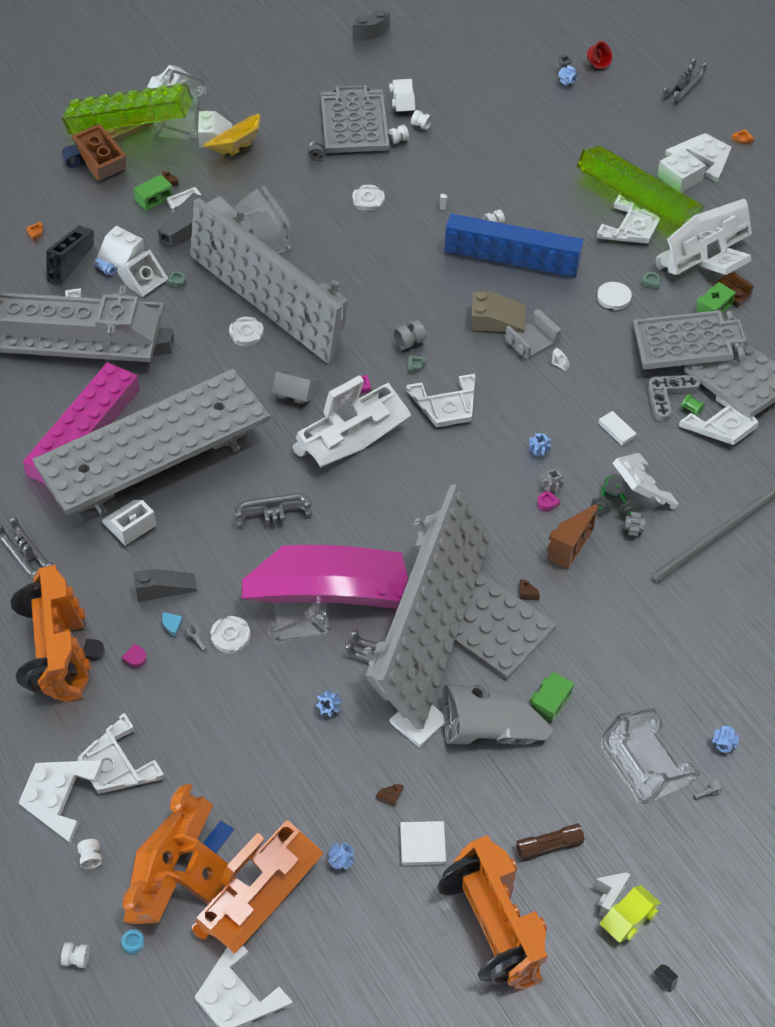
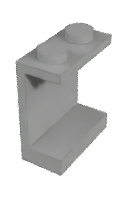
M538 309L533 312L532 322L525 325L524 332H516L510 326H507L505 339L520 355H523L528 360L560 342L561 329Z

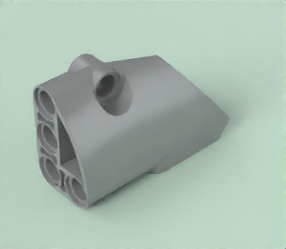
M480 684L472 686L445 685L443 687L445 739L448 744L466 745L477 738L497 739V742L502 744L526 745L537 740L546 741L553 732L550 725L530 705L511 692L485 688Z

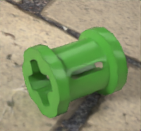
M688 394L684 398L681 408L690 410L698 417L706 404L693 398V395Z

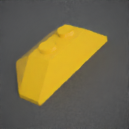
M260 114L249 116L207 141L203 146L221 154L230 153L233 155L239 152L238 148L249 146L251 141L256 138L260 124Z

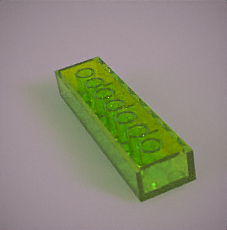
M176 83L169 86L148 87L143 90L117 92L110 95L103 94L97 97L89 96L84 99L75 98L69 102L62 116V121L68 134H76L99 123L104 129L186 118L193 102V97L187 83Z
M597 145L582 150L576 166L582 173L594 177V180L606 184L609 189L618 191L621 196L633 200L634 204L645 207L648 212L655 213L661 220L672 223L673 227L679 229L694 215L702 213L705 205L605 147Z

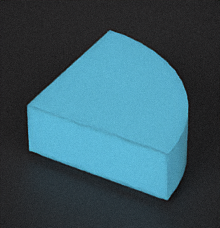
M163 612L162 622L169 634L176 637L183 621L182 616Z

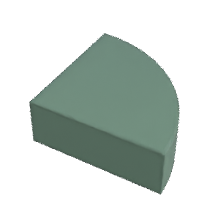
M409 356L408 373L422 370L426 365L427 357Z

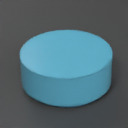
M134 929L125 932L121 938L123 950L128 954L139 953L145 945L143 934Z

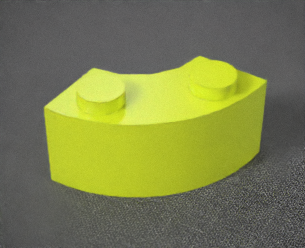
M642 885L635 886L618 904L610 909L600 922V925L619 943L625 939L631 941L647 919L652 921L659 913L657 908L661 902Z

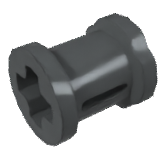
M559 56L558 74L563 67L567 68L568 65L570 66L572 63L571 56Z

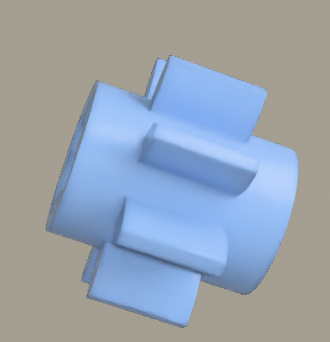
M569 65L567 68L563 67L558 75L561 78L560 82L566 86L569 83L574 84L578 77V74L575 73L576 69Z
M535 433L534 438H529V451H533L535 456H545L546 451H551V439H548L545 434Z
M328 689L324 694L317 696L320 701L316 704V707H319L321 710V715L328 713L329 717L334 715V711L337 713L341 711L339 704L343 700L339 698L338 692L331 693Z
M722 726L720 730L715 729L712 743L716 744V748L719 751L728 753L732 751V748L737 749L740 736L735 735L736 731L732 727Z
M335 842L329 848L330 851L327 853L329 855L328 862L333 868L340 870L344 867L347 870L353 864L355 852L348 843L343 842L339 845Z

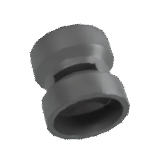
M312 138L308 143V157L311 160L318 161L324 156V142L320 138Z

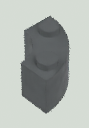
M375 10L370 15L357 16L353 23V40H371L384 35L390 28V12Z

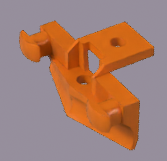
M184 784L174 792L170 801L172 814L136 851L130 887L127 889L122 902V907L125 910V923H159L177 882L207 905L221 892L224 885L221 877L229 863L197 840L213 804L204 797L196 798L190 793L193 787L192 784ZM193 852L185 872L173 870L180 855ZM164 853L168 855V862L166 864L163 861ZM204 868L207 870L208 873L206 880L203 878L202 874Z
M288 819L261 848L260 846L265 838L257 833L227 865L221 877V881L225 886L224 889L196 918V923L191 927L197 937L205 940L209 935H212L235 954L324 853ZM249 860L262 872L250 887L235 877Z

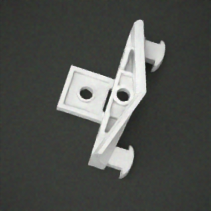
M746 199L694 215L667 239L670 250L657 256V269L661 270L666 267L669 273L677 275L699 264L701 267L727 275L751 262L750 254L727 248L752 234ZM717 241L720 253L708 259L707 245Z
M359 375L328 393L323 411L325 417L297 432L296 439L298 442L293 445V450L300 457L311 454L318 465L323 467L364 450L410 418L411 414L389 383L359 398L364 380ZM351 403L357 416L344 422L335 410Z

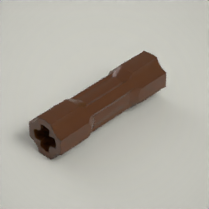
M577 823L537 837L531 836L517 840L516 848L520 859L526 860L536 857L541 853L584 843L585 838L580 824Z

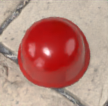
M598 41L587 51L588 62L596 68H606L612 62V51L604 41Z

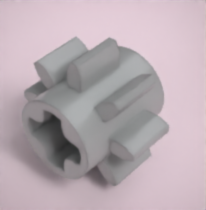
M554 469L547 470L546 474L541 476V487H544L545 491L548 490V492L554 493L558 492L559 488H563V475L559 471Z
M631 512V516H625L624 530H628V535L638 536V532H644L645 518H641V513Z

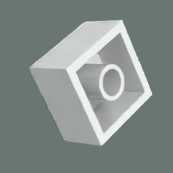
M682 148L660 161L657 176L678 193H681L703 180L706 165Z

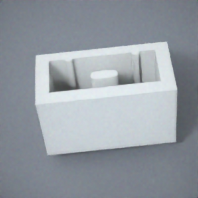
M133 500L102 520L104 525L125 546L156 526L154 511L143 500Z

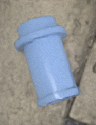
M101 258L95 260L99 265L94 263V267L103 271L105 275L112 276L116 272V267L113 263H107Z

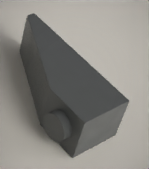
M159 569L133 572L138 602L197 591L194 573Z

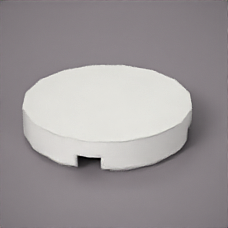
M363 185L360 186V189L354 190L352 201L354 206L360 210L375 211L383 206L385 195L377 186Z
M619 282L604 283L597 291V300L606 309L622 310L629 306L632 298L630 289Z
M241 317L236 319V322L230 324L229 336L237 345L252 346L262 340L264 327L256 318Z
M227 616L223 620L222 618L217 620L210 631L211 642L214 647L228 654L243 650L251 639L250 628L247 622L235 616Z

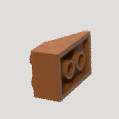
M100 123L72 135V139L86 165L98 181L126 169V155Z
M593 505L563 521L556 530L553 529L549 535L551 542L547 548L549 561L566 569L571 567L594 530L598 505Z

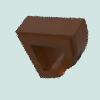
M162 171V176L172 186H179L176 176L171 175L170 172Z
M520 579L519 599L539 600L540 594L538 589L531 585L529 581Z
M393 784V786L382 788L377 793L376 799L396 807L404 791V786Z

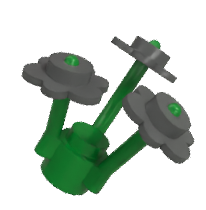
M619 474L607 477L604 481L605 486L601 488V496L598 499H592L591 506L598 505V514L611 511L612 503L606 499V493L614 496L620 495L624 504L620 506L619 516H631V512H639L638 503H634L633 500H626L624 493L627 490V482Z

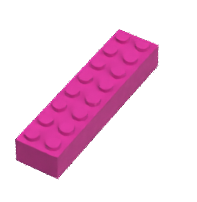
M107 362L22 461L26 476L45 484L32 459L113 423L140 390L138 375Z

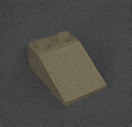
M474 291L471 314L472 331L506 332V327L510 326L516 332H524L526 304L491 291Z

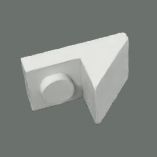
M627 872L596 879L594 888L603 893L598 903L601 906L599 915L603 918L615 906L626 888L630 878V874Z

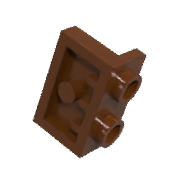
M733 271L727 275L724 274L721 279L712 285L714 287L720 282L735 291L733 305L737 308L751 298L754 288L753 284Z

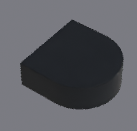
M86 638L83 648L86 659L89 658V660L93 661L101 659L105 653L103 643L99 640Z
M663 964L655 969V975L670 992L674 990L677 985L678 975Z

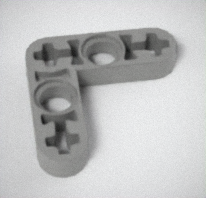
M695 375L651 378L648 384V392L654 418L659 422H667L671 416L668 394L696 393L700 387V380ZM670 383H676V384H678L679 386H678V387H672V386L670 385ZM661 397L664 399V401L659 402L656 401L655 398Z

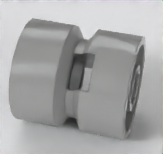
M419 320L411 321L406 326L402 325L393 331L395 341L402 350L412 347L413 343L418 344L426 340L425 329Z

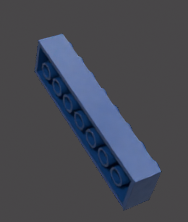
M450 213L445 231L444 252L576 277L580 266L584 239Z

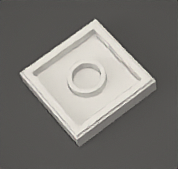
M432 705L424 729H416L408 718L402 717L399 712L390 718V723L417 747L421 748L444 727L443 713Z
M444 821L400 822L402 866L446 865Z

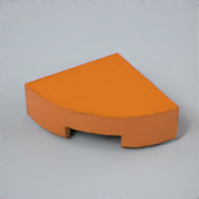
M745 129L732 134L731 139L738 143H754V137Z
M41 221L26 227V232L34 242L43 234Z

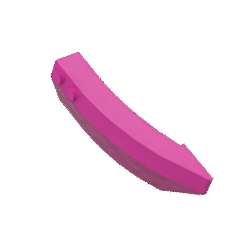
M284 545L242 579L241 599L279 604L281 602H318L398 609L409 579L401 552L337 545Z

